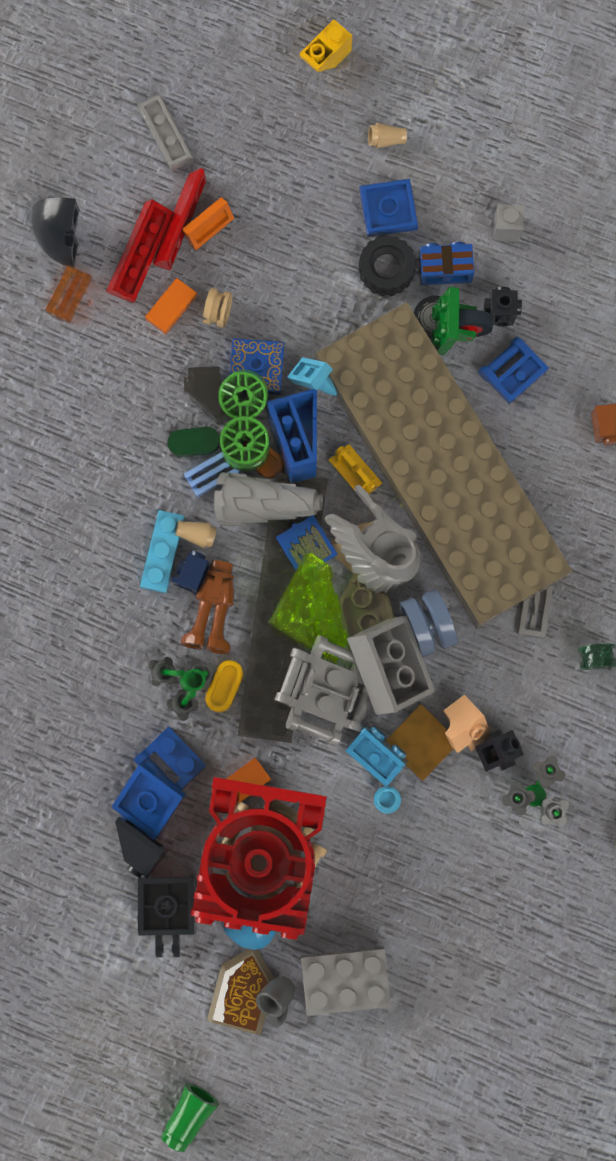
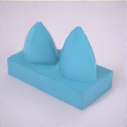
M302 357L287 377L293 384L315 390L319 389L330 395H337L335 385L329 376L333 369L326 362Z

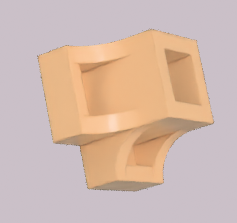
M465 694L443 710L450 724L445 735L451 747L457 753L466 746L472 752L475 746L487 740L486 735L491 733L487 721Z

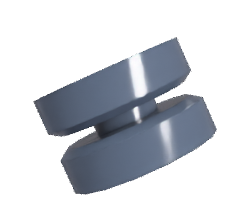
M436 589L422 594V607L414 598L400 602L402 616L407 615L422 658L435 652V640L443 649L458 643L450 613Z

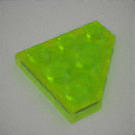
M311 552L305 553L268 622L311 651L319 635L328 638V642L345 648L348 642L346 630H343L340 615H342L338 594L334 592L331 578L334 576L331 566ZM323 652L321 658L333 664H336L339 657Z

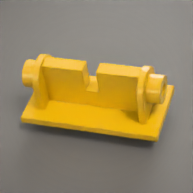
M349 444L345 447H339L335 451L336 454L329 459V462L353 490L354 487L360 485L370 494L383 484Z

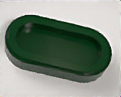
M211 427L179 429L169 435L167 444L170 452L177 457L207 455L217 451L220 446V437L218 432Z

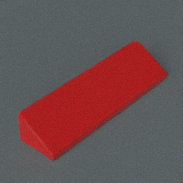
M200 168L188 175L154 258V266L169 271L172 269L185 236L182 229L190 223L207 182L204 169Z
M153 199L145 202L106 290L107 293L132 303L135 302L174 213L173 211Z

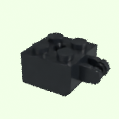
M197 876L138 878V936L155 935L156 957H162L164 953L163 935H173L172 953L174 957H180L181 935H195L197 933L196 917L191 916ZM166 898L171 899V902L174 903V908L170 910V913H165L166 909L161 908V903L166 902Z

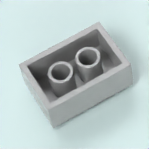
M407 615L387 619L347 638L376 715L396 713L435 692Z
M384 947L301 955L307 1016L391 1007Z

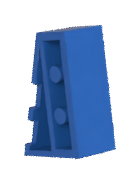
M312 389L267 401V419L290 483L316 477L317 390Z

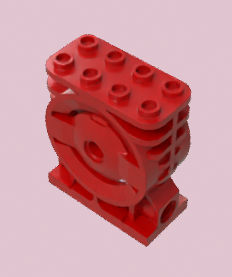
M213 777L209 812L217 825L214 826L204 844L191 916L196 917L195 922L212 925L215 921L224 922V927L241 930L243 925L253 927L252 932L269 935V932L272 930L281 932L280 937L297 940L299 935H304L315 873V854L310 838L322 830L327 796ZM240 793L262 797L265 801L264 808L249 809L237 813ZM275 800L299 802L297 821L295 822L283 813L271 810L272 802ZM218 813L228 814V816L223 821ZM251 826H268L281 832L289 840L294 850L304 851L305 857L290 855L284 841L268 831L256 830L248 832L238 838L233 845L217 841L219 837L232 839L238 832ZM302 827L312 828L315 830L306 836L304 831L302 830ZM255 855H262L266 858L267 866L264 870L258 871L253 868L252 858ZM213 867L228 870L235 885L253 895L269 894L281 887L286 880L301 882L302 885L300 888L287 886L281 893L271 898L252 899L237 892L227 880L226 875L214 873Z

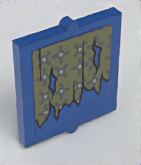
M314 515L299 524H292V528L276 537L299 577L315 568L320 569L322 564L338 555Z

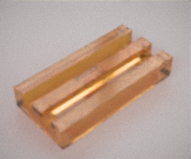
M67 266L45 309L46 313L53 314L56 318H62L65 322L70 323L92 280L91 275ZM74 274L75 277L59 309H55L71 275ZM81 278H83V280H82V282H81V284H80V286H79V288H78V290H77V292H76V294H75V296H74V298H73V300H72V302H71V304H70V306H69L67 312L64 313V311H65V309H66V307H67V305H68V303H69V301H70V299H71V297H72L74 291L76 290V288H77V286H78V284H79Z

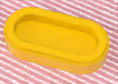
M227 660L218 666L205 696L206 704L212 711L221 713L231 707L243 679V669L239 663Z

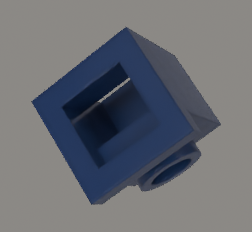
M192 550L190 554L188 553L186 560L181 559L176 572L179 574V577L173 576L171 580L173 585L197 594L206 576V571L210 567L209 561L205 560L206 556Z

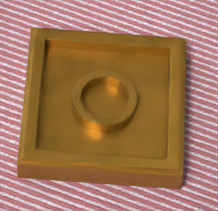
M421 704L386 740L391 746L396 744L407 754L405 758L409 762L406 766L421 781L453 750L445 735L447 729Z

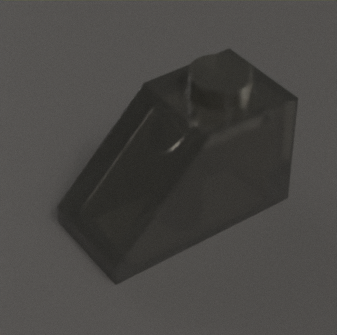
M220 367L188 368V376H185L183 380L184 392H189L190 400L217 425H223L222 408L219 403V389L222 384Z

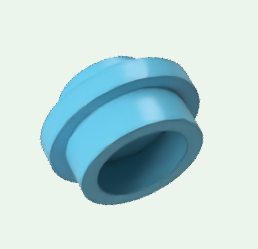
M391 786L381 787L374 795V805L382 813H393L401 804L399 792Z

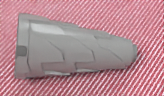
M225 472L219 475L216 484H223L221 491L215 490L214 495L215 516L217 522H221L220 526H244L246 523H261L268 520L296 519V517L316 515L317 511H321L323 507L322 494H318L316 489L296 487V484L271 482V479L247 477L246 474Z

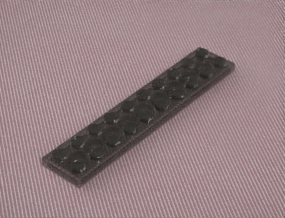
M275 472L274 482L291 484L287 474ZM310 478L292 483L296 484V487L316 489L318 494H322V510L317 511V514L314 515L319 525L322 526L328 479ZM311 516L286 520H268L237 735L240 737L292 744L293 730L286 728V721L291 708L274 699L277 692L280 693L292 660L290 656L292 649L305 650L316 568L299 577L276 537L292 528V524H299ZM301 664V667H300V670H299L297 679H298V677H299V674H300V671H301V668H302V664ZM296 679V681H295V684H294L292 693H293V691H294V688H295L297 679Z

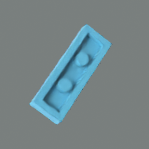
M158 510L140 584L142 589L167 594L180 537L175 536L176 527L179 520L185 521L184 515Z

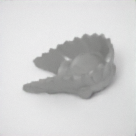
M360 485L354 487V490L376 517V520L362 532L357 525L351 524L335 514L327 515L325 520L331 526L330 532L336 537L335 542L341 545L340 551L345 555V560L352 565V572L358 574V582L365 583L366 588L372 589L376 594L379 592L388 594L410 581L419 570L421 552L415 542L417 535L411 529H404L374 502Z

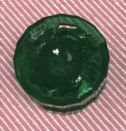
M594 644L579 647L578 653L584 654L581 656L580 670L616 667V658L613 649H616V644Z

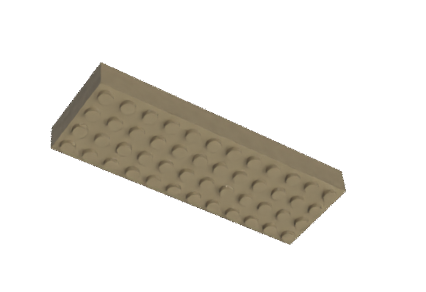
M407 302L316 352V360L326 362L333 369L329 376L335 385L336 397L398 500L403 505L404 510L476 629L522 603L524 600L543 591V589L562 580L572 572L571 567Z

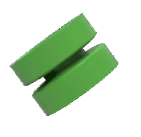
M252 370L235 371L223 381L219 389L221 408L233 419L242 416L255 418L262 412L269 398V389L266 381L261 375ZM246 390L248 398L243 400L239 392Z
M247 416L237 417L229 421L221 432L220 445L222 454L229 466L238 471L249 472L260 468L266 462L270 452L269 436L265 426L260 421ZM244 442L248 443L247 447H243Z

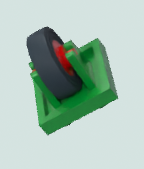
M449 287L432 308V320H435V330L432 331L431 342L435 345L439 355H445L456 341H473V338L488 335L493 329V316L490 313L476 310V306L459 304V288Z

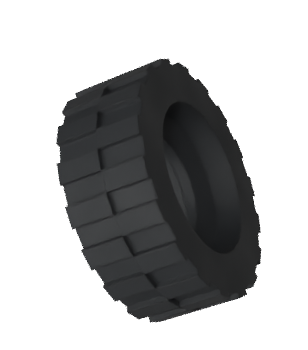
M378 236L373 241L370 240L367 246L362 249L359 258L360 279L364 282V286L367 289L369 288L372 293L380 294V296H395L397 293H402L405 288L409 287L415 274L416 257L413 254L412 247H409L405 240H401L397 236ZM390 254L398 259L400 269L395 276L385 278L376 272L374 264L379 256Z

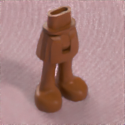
M212 560L211 569L206 571V576L196 596V599L200 602L195 624L190 632L182 636L180 645L191 649H203L208 617L211 607H214L213 623L206 649L216 654H230L231 646L224 638V622L228 607L234 605V576L231 575L232 563Z

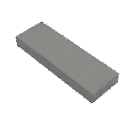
M158 94L137 104L170 171L172 172L193 162V156L161 95Z

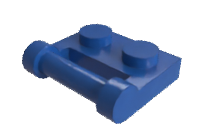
M517 336L510 342L511 345L487 366L483 365L478 370L479 375L509 405L549 369L528 345ZM516 353H520L523 357L498 378L495 372Z
M169 726L133 760L137 765L144 762L180 790L185 788L207 766ZM155 752L181 778L177 783L174 784L150 759Z

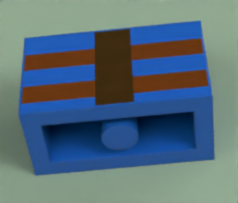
M453 242L450 245L429 243L421 246L419 251L421 286L472 283L475 274L472 244Z

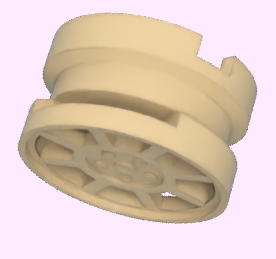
M210 288L204 307L203 317L207 318V320H203L204 324L211 325L215 323L217 327L225 328L232 305V292L225 291L221 293L218 289Z

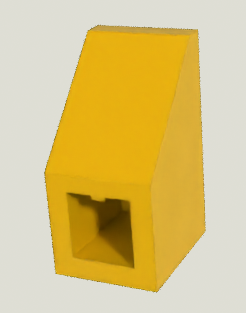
M333 19L299 53V56L317 72L335 68L352 51V34Z

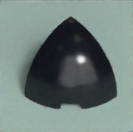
M47 198L36 202L32 211V225L38 244L50 258L62 265L74 268L79 246L75 236L80 211L76 199Z

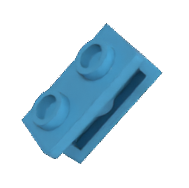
M367 725L345 751L387 787L409 762L405 758L407 754L396 744L391 746L384 740L385 734L377 727L373 726L370 728Z

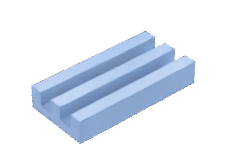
M222 452L184 473L197 498L221 485L216 484L217 479L199 489L197 487L200 483L230 467L227 462L194 480L192 478L223 461ZM233 469V470L229 471L228 473H238V474H241L242 471H238V470Z

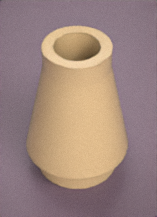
M376 123L369 127V146H375L378 149L406 143V128H398L382 123Z
M179 520L175 536L181 537L203 549L205 546L211 548L215 539L216 527L211 526V523L184 522Z

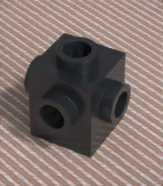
M509 287L491 289L489 298L484 299V311L493 316V325L498 327L514 325L517 315H521L522 300L518 299V290H511Z
M501 729L486 735L488 741L475 746L486 772L498 766L501 771L516 765L514 759L524 755L520 742L513 730L502 734Z

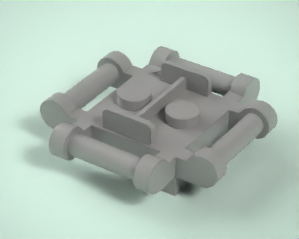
M321 635L316 638L310 654L293 648L290 654L292 660L280 693L277 692L274 699L291 708L286 721V728L293 731L298 729L327 740V744L335 747L341 740L343 727L361 733L365 726L362 723L370 703V698L352 651L328 642V638ZM323 652L353 663L351 670L321 659ZM302 662H303V665H302V668H301L299 677H298V679H297V676H298V673H299L301 664H302ZM296 679H297V682H296L294 691H293V693H292V690H293L295 681H296ZM357 685H363L364 687L359 698L353 719H346L347 714L351 713L357 694L359 692V688L357 687ZM303 712L332 723L330 730L301 719V713Z

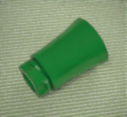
M186 1083L180 1100L165 1126L166 1129L161 1136L162 1141L177 1152H185L204 1123L218 1108L219 1102L203 1088L192 1083Z

